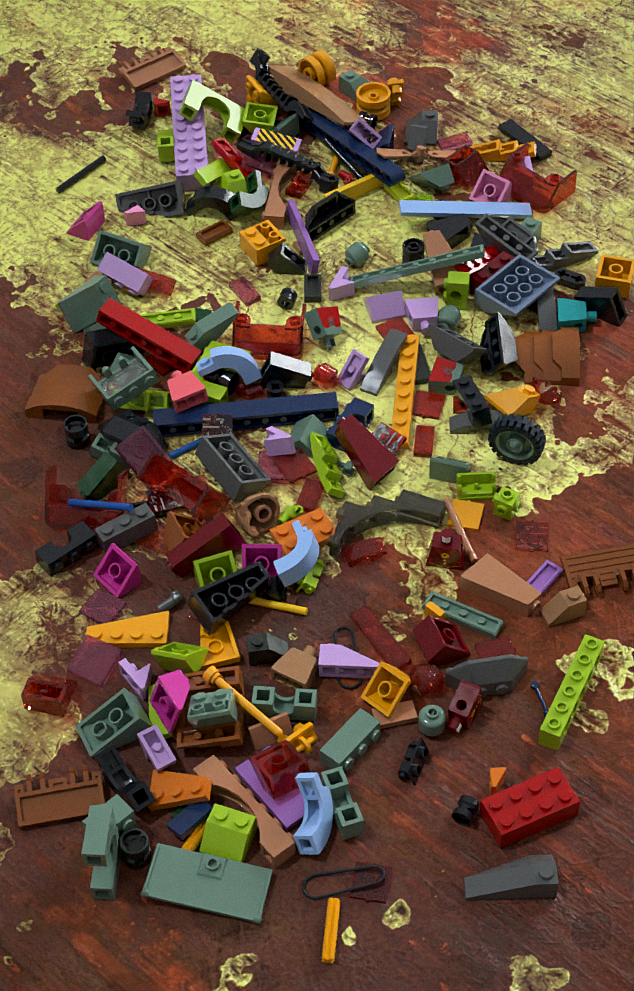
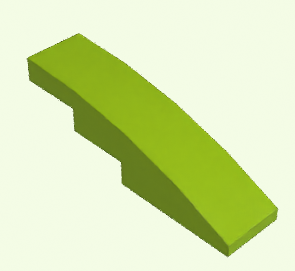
M145 390L120 408L148 411L174 408L169 391Z
M311 432V450L320 481L327 494L343 498L346 492L339 482L343 475L336 466L340 458L325 436Z

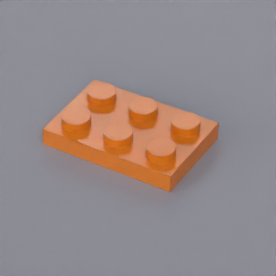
M321 508L269 529L275 543L282 544L284 556L288 555L297 544V535L292 525L297 520L300 521L302 527L306 525L308 530L312 529L319 547L339 539L338 531Z

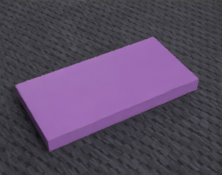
M270 745L235 768V773L265 805L270 813L279 820L286 831L303 821L304 801L295 779L297 775Z

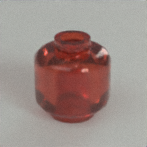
M327 363L318 364L312 374L314 383L326 390L331 388V386L335 387L340 379L337 376L338 370Z

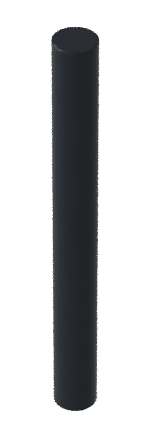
M328 138L324 139L323 143L357 179L364 177Z
M100 156L56 187V191L61 193L106 161L105 156Z

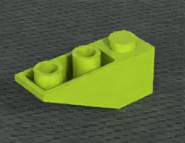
M173 129L158 130L159 162L175 161Z

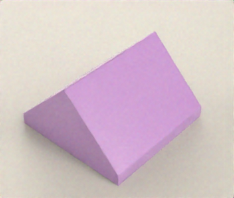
M401 290L363 298L372 324L406 317Z

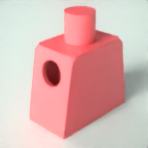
M179 370L174 371L171 375L172 378L167 381L176 413L208 401L205 386L192 372L182 374Z

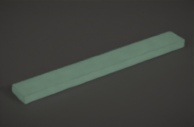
M484 245L473 246L350 277V281L354 282V289L476 260L485 257Z

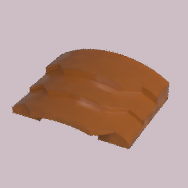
M560 327V330L524 331V334L515 337L518 357L516 366L524 372V384L540 385L545 382V385L579 386L580 340L578 327Z
M80 365L55 366L48 373L38 377L36 386L25 408L26 417L44 419L47 409L78 412V415L84 416L87 423L98 424L105 399L94 388L88 375L91 374L97 382L102 380V378L90 367ZM109 385L103 388L106 393L108 391Z
M239 665L218 668L221 678L245 698L243 676ZM205 671L184 673V676L189 679L190 689L171 737L177 741V749L205 748L219 745L224 748L243 745L245 709L237 702L238 716L236 722L194 728L188 722L187 715L191 696L199 692H215L221 688L216 684H208L202 679Z

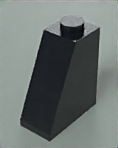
M465 214L428 222L426 232L440 230L451 249H453L470 237L472 223Z
M582 286L574 295V300L586 302V311H597V319L614 326H620L627 317L618 287Z
M271 351L260 369L262 378L257 380V388L267 389L266 386L271 380L282 381L285 388H304L313 376L311 363Z

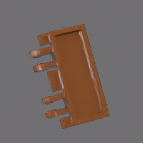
M634 544L566 555L560 558L567 586L572 588L580 585L585 597H590L588 583L593 584L596 596L602 594L603 587L618 585L617 578H619L623 591L629 590L627 581L629 576H631L634 586Z
M87 764L82 765L84 782L76 783V771L74 767H69L71 784L67 783V777L48 780L49 788L46 786L45 774L41 772L38 776L41 789L34 791L31 774L26 775L27 792H24L23 784L14 786L19 829L88 817L90 805L105 804L101 771L91 772L92 780L90 781Z

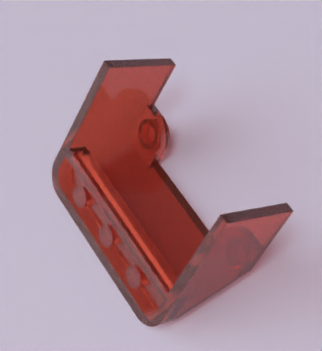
M525 143L509 155L499 176L512 182V198L521 203H530L531 209L538 213H547L575 192L577 171H572L566 177L558 174H551L546 178L522 165L525 162V156H528L529 144Z
M236 301L235 308L239 315L233 321V347L251 351V356L257 360H266L271 351L299 360L303 357L307 322L303 313L307 312L306 304L302 306L301 316L289 317L286 320V325L251 324L250 316L241 313L240 301Z
M151 452L136 477L138 480L150 485V490L159 495L162 492L191 510L192 517L200 522L203 520L208 521L226 507L231 500L230 497L184 468L154 452Z
M57 465L46 469L45 522L48 526L70 529L83 521L91 530H94L124 514L125 511L68 506V500L71 499V491L65 485L56 484ZM128 470L118 474V488L113 489L108 494V502L127 503Z

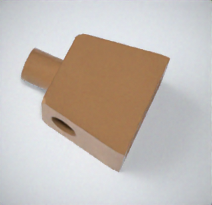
M307 645L303 651L290 648L271 667L272 681L293 691H296V688L310 689L318 670V662L316 657H314L317 653L316 649L310 645Z

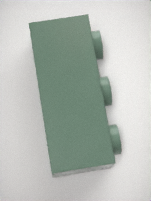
M360 708L320 749V762L330 769L342 766L343 771L349 770L358 756H362L372 741L375 742L380 737V721Z

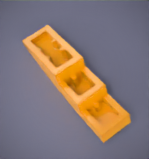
M500 139L470 146L468 158L479 161H510L523 159V156L536 157V144L534 141L519 145L517 140L501 144Z

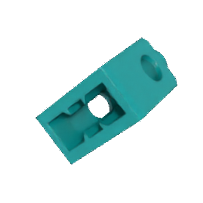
M557 298V330H560V327H578L579 332H584L587 322L597 321V311H586V302Z

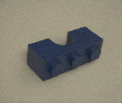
M354 397L351 403L346 405L344 412L337 416L333 426H330L326 432V437L333 448L345 452L334 434L338 427L336 425L342 417L347 418L352 414L364 427H367L374 418L373 404Z

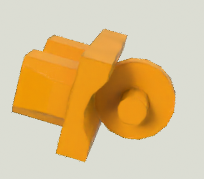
M390 78L387 81V86L391 91V106L401 105L404 80Z
M311 722L305 725L298 723L294 726V733L290 736L283 734L277 738L279 747L282 749L286 760H291L302 751L306 754L312 752L311 745L318 740V737L314 732V725Z

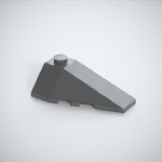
M178 180L115 194L118 211H127L138 205L145 211V214L170 217L185 213L186 198L183 183Z
M552 854L529 855L464 878L466 900L557 897L559 885L556 862Z

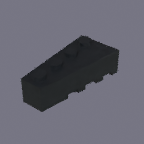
M105 328L85 332L82 361L86 367L93 368L96 371L97 367L110 366V362L114 361L117 353L133 354L131 350L133 346L139 353H143L145 350Z
M260 561L192 591L188 606L210 636L267 588L270 575Z

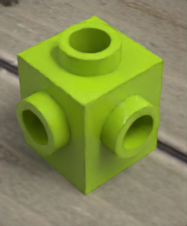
M502 486L499 493L496 492L492 499V503H494L493 514L511 521L515 513L520 510L522 504L520 493Z

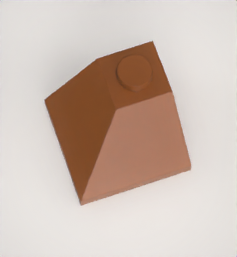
M172 511L167 513L164 542L168 552L202 528L196 518Z

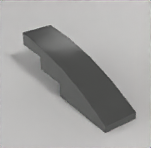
M591 241L562 243L561 248L546 249L544 255H536L531 261L547 270H553L583 261L598 254L599 251Z
M390 329L366 373L360 391L374 396L378 395L392 373V366L398 359L400 349L407 340V333Z

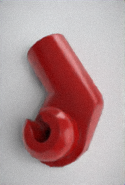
M344 170L338 172V177L344 179V185L354 182V175Z

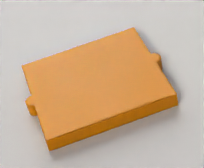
M453 499L452 506L463 529L478 532L484 504L471 502L470 500ZM448 517L447 527L454 528L450 517Z

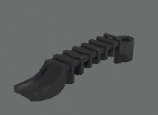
M257 48L249 60L255 66L256 76L254 78L259 80V83L263 85L264 89L268 90V93L272 95L276 103L281 105L282 109L292 114L297 112L303 120L306 119L309 123H312L313 117L308 107L300 104L295 96L289 95L279 86L269 72L268 61L271 57L262 49Z
M243 138L240 143L236 144V148L250 158L257 159L264 153V162L272 160L275 163L280 160L282 165L288 162L289 168L296 165L295 171H301L304 168L303 174L305 175L311 172V179L319 185V190L323 194L338 188L339 177L327 173L321 166V162H315L312 158H305L304 155H298L297 152L293 153L290 149H284L282 146L274 145L273 142L269 143L268 141L256 144Z

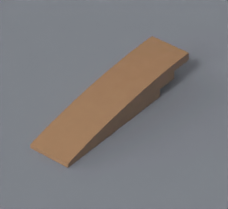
M268 65L269 72L274 76V80L279 86L283 87L286 93L295 96L299 103L342 125H353L359 117L367 123L343 100L307 75L290 66Z

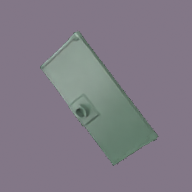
M157 843L141 896L260 924L273 869Z

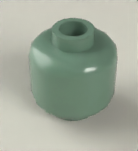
M354 242L345 250V261L347 264L360 267L370 257L368 246L363 242Z
M453 305L442 307L438 314L437 324H443L453 331L456 330L462 318L460 310Z
M437 705L423 707L418 716L420 731L426 736L440 735L446 726L445 711Z

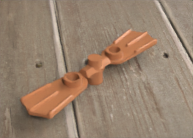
M420 145L412 153L399 149L376 148V154L384 159H409L411 157L415 158L416 162H422V159L428 158L432 160H463L462 154L454 150L428 151L426 153V148Z

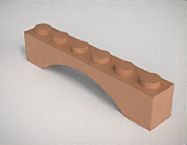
M279 160L275 162L276 169H273V179L270 180L271 190H268V197L264 204L265 211H262L261 219L262 221L269 220L277 229L284 230L287 221L286 205L280 198V194L285 185L298 176L299 171H295L296 165L289 168L288 162L282 165Z
M212 755L193 768L194 775L208 777L212 781L210 795L229 800L242 808L247 814L256 816L261 854L274 869L296 854V842L292 834L286 833L282 829L279 820L275 817L272 818L268 814L265 805L255 800L252 791L249 788L245 789L241 785L236 774L232 775L228 771V767L223 760H218Z

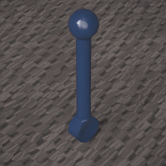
M533 681L531 682V689L535 690L544 710L543 715L546 717L549 709L539 691V683Z

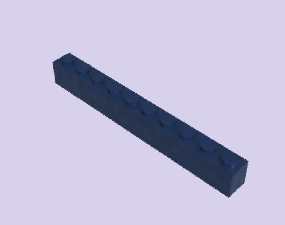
M336 392L196 405L179 413H176L174 408L153 409V422L156 423L163 437L204 434L205 431L207 433V430H218L219 428H203V426H219L220 422L212 423L213 415L214 417L218 415L217 419H224L219 416H232V423L234 424L232 431L295 425L297 421L311 414H314L321 422L336 421L339 415ZM203 418H212L211 421H203Z

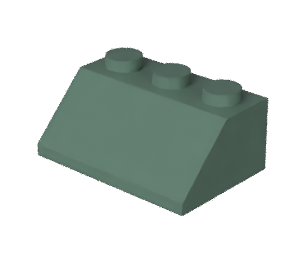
M99 230L90 263L100 265L106 252L141 270L148 261L152 246Z

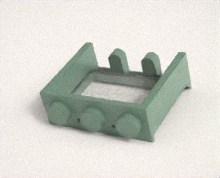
M134 346L131 347L135 358L127 363L122 356L118 357L117 362L120 368L111 372L107 366L103 367L102 372L105 378L99 382L91 374L88 375L94 388L113 411L159 382L154 369Z

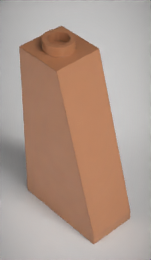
M440 230L422 233L427 258L453 252ZM455 265L430 270L436 294L447 291V288H444V278H448L449 271H456L453 268Z
M488 553L460 575V588L526 617L532 612L538 611L541 606L542 593Z

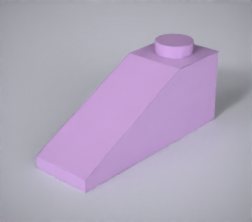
M332 643L320 644L319 676L371 678L380 664L342 645Z

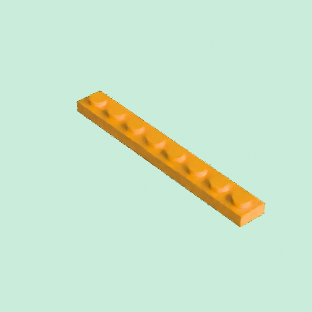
M419 334L407 335V340L400 349L390 438L394 432L397 433L390 441V447H393V442L397 441L401 435L403 437L398 442L397 448H409L420 345Z

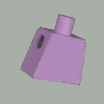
M360 117L347 131L372 149L383 138Z
M438 297L405 300L406 318L413 331H421L423 335L430 334L428 324H437Z

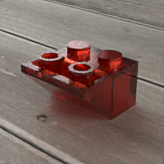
M466 144L444 159V165L448 163L450 165L454 181L467 189L477 183L483 168L489 171L479 152Z
M41 673L29 677L21 693L24 709L64 717L78 681Z

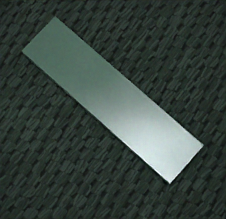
M433 591L430 592L422 605V609L425 610V605L430 601L445 611V619L492 639L497 638L504 626V621Z

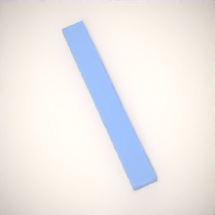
M399 200L401 217H452L465 214L467 218H481L486 213L510 216L512 219L532 217L530 203Z

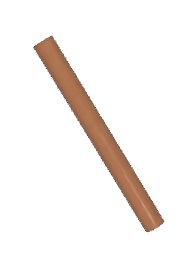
M445 498L442 500V503L457 534L463 538L464 548L471 563H476L478 558L449 498Z

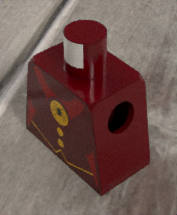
M448 528L443 529L441 532H434L428 550L426 566L463 570L466 552L462 536L453 534V531Z
M461 680L448 708V731L458 734L461 727L464 729L470 728L483 705L482 687L466 680Z

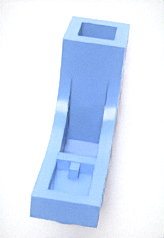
M221 346L210 349L211 357L202 358L196 363L200 377L220 368H231L241 375L246 385L262 378L261 370L255 359L246 351L236 347Z
M299 520L292 523L298 539L295 548L288 555L273 561L285 587L303 578L313 568L319 555V544L312 529L308 530L306 525L302 527Z
M299 773L295 779L304 801V818L293 837L300 854L319 855L329 839L332 828V796L329 786H322L318 773Z

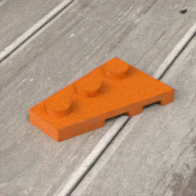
M153 769L150 792L155 801L150 803L148 808L151 811L209 801L212 781L204 776L162 770L157 772Z

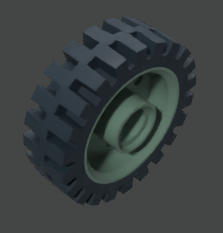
M505 414L495 420L488 435L489 447H492L493 453L497 452L496 455L498 457L503 456L502 460L506 461L508 459L511 464L516 462L517 465L522 463L523 465H528V463L533 464L534 461L540 458L546 444V435H544L543 429L540 430L541 426L539 424L535 425L534 420L528 421L526 416L523 419L520 414H517L516 417L514 414H509V416Z

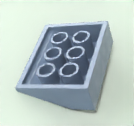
M519 254L475 289L474 305L487 313L495 314L499 312L501 315L516 317L558 283L560 277Z

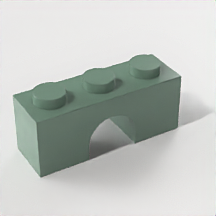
M254 686L251 704L269 719L287 712L290 720L316 722L317 690L296 688L294 696L282 697L275 692V687Z
M342 766L321 772L322 786H329L331 792L333 816L342 839L346 840L364 834V819L357 802L353 803L351 799L349 783Z

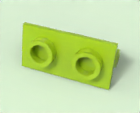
M317 559L313 568L296 582L299 584L296 590L297 593L300 589H303L307 594H312L315 591L319 581L317 578L320 577L324 568L321 559Z

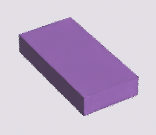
M546 560L529 578L527 583L541 592L542 597L563 574V569Z

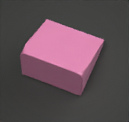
M136 205L124 212L127 226L146 223L145 211L140 206Z

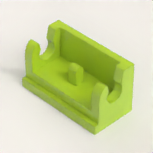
M495 471L457 473V499L464 501L492 500L497 488Z

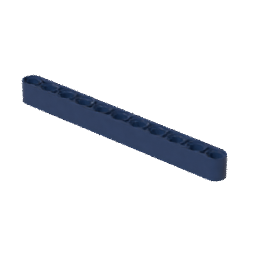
M308 107L313 117L312 123H309L306 119L303 120L299 116V125L322 141L328 138L346 158L374 175L375 178L388 187H392L405 180V173L401 167L389 159H384L382 156L377 155V151L319 112Z

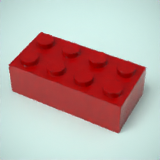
M559 767L481 799L479 814L501 849L577 816L580 800Z

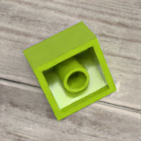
M215 803L206 821L199 853H207L243 863L257 832L256 816Z

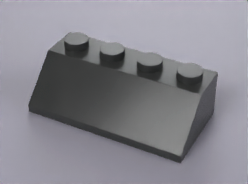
M232 433L201 437L195 455L233 501L244 500L246 497L257 494L271 482L269 476Z

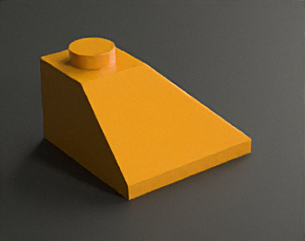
M525 385L487 394L484 398L504 415L514 414L516 417L517 414L523 416L533 413L541 395L535 391L534 387Z
M381 661L363 691L361 698L385 716L391 718L411 683L410 677L397 667Z

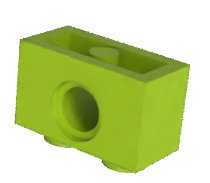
M448 272V278H444V288H447V291H444L443 301H446V306L453 305L459 310H467L469 272Z

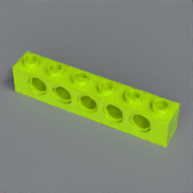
M585 634L542 723L538 744L556 751L559 750L603 656L605 641Z

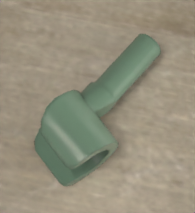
M338 461L336 465L343 468L342 472L344 475L351 476L353 474L354 468H352L353 464L351 461L346 463Z

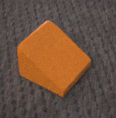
M505 767L491 768L489 770L490 796L498 793L506 779Z

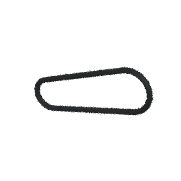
M340 626L335 629L334 644L337 645V632L341 629H347L351 633L354 651L358 653L353 630L347 626ZM336 677L338 684L345 689H355L363 682V678H360L356 685L346 686L341 683L339 677Z
M368 865L315 873L304 879L302 891L307 898L312 900L347 893L380 884L385 878V870L379 865ZM377 868L382 872V877L378 881L321 896H311L305 890L307 881L313 877Z

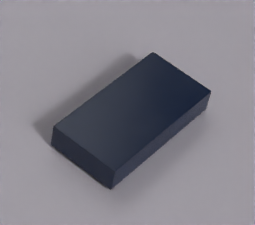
M205 801L189 804L166 824L167 828L183 840L209 817L213 807Z

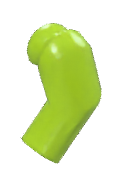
M301 505L286 507L277 520L278 525L302 516L304 512Z

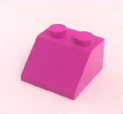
M181 669L158 676L149 700L169 734L173 733L190 689L189 679L184 676Z

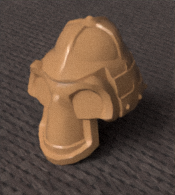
M265 492L246 497V499L234 506L235 520L241 525V529L246 530V533L249 535H260L273 527L279 519V502L273 494Z

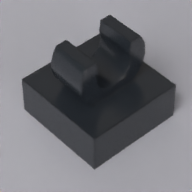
M277 575L270 576L266 588L267 591L262 593V596L265 599H273L283 603L287 587L283 585Z

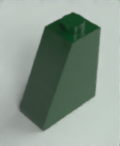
M105 451L77 483L76 487L81 490L79 494L86 500L91 498L93 501H99L128 481L133 474Z

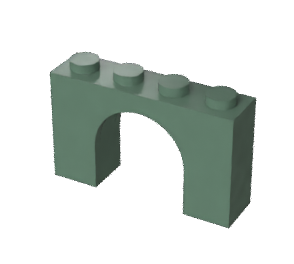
M106 804L90 805L81 852L84 866H93L90 884L92 899L115 900L122 858L113 806Z

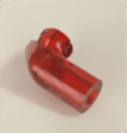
M244 383L236 385V392L240 396L252 398L263 394L261 385L250 389L246 388Z

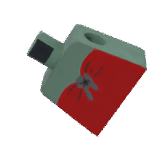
M338 306L315 308L303 313L313 339H323L326 349L335 347L334 337L342 333Z
M437 357L429 377L428 393L455 395L452 381L466 376L464 375L463 364Z

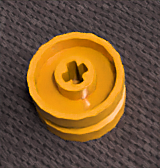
M318 50L299 61L298 70L322 86L331 83L336 78L335 65L331 57L323 50Z
M369 82L359 86L356 92L357 113L359 114L361 111H364L368 115H376L378 120L388 117L391 109V91L389 87L379 82Z

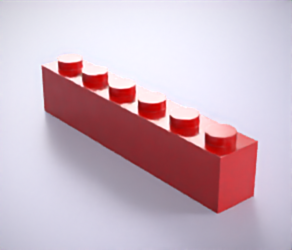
M111 298L99 309L96 319L97 323L183 373L192 370L197 359L200 358L201 350Z

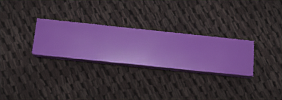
M288 200L287 218L310 273L317 274L320 259L305 228L295 201Z

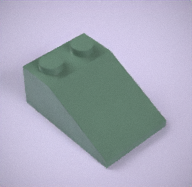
M95 275L57 304L72 332L76 333L96 322L99 309L109 298L120 304L121 302L107 275Z
M123 688L77 724L76 729L90 757L94 758V754L110 744H113L117 749L138 740L137 733L151 727L152 724L138 697Z

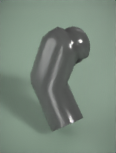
M173 590L169 598L157 605L160 612L167 611L183 601V594L179 590Z

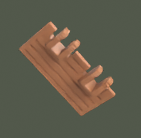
M157 46L155 48L157 55L152 50H148V56L139 59V63L132 57L130 58V63L133 67L126 61H123L122 67L118 71L132 89L137 91L186 69V63L170 46L164 48V51L160 46Z

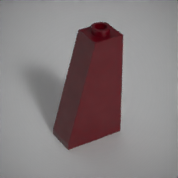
M350 414L347 418L342 417L336 425L338 427L334 434L366 487L372 490L396 468L400 460Z
M221 513L165 555L169 560L167 565L173 573L177 571L181 576H184L194 571L193 561L230 550L233 553L242 549V544L247 543L239 530Z

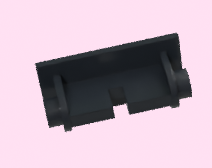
M422 737L419 738L418 742L413 741L409 744L404 758L410 761H402L397 772L400 780L406 781V779H410L413 785H416L418 778L421 776L422 768L429 756V749Z

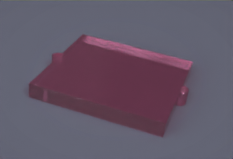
M98 588L90 598L86 599L87 602L81 607L79 614L100 624L113 622L116 617H119V613L127 603Z

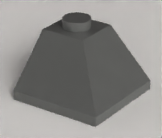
M422 110L406 122L404 145H408L410 126L415 124L427 126V146H436L438 111Z

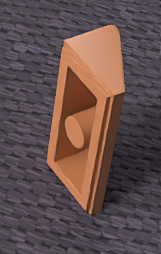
M287 712L270 718L271 721L283 730L284 735L290 736L293 733ZM262 723L248 728L249 740L256 751L278 742L277 738L279 737L274 735Z

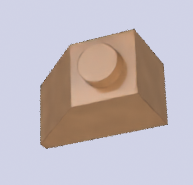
M575 586L556 594L540 609V614L547 626L551 627L584 616L587 599L579 586Z

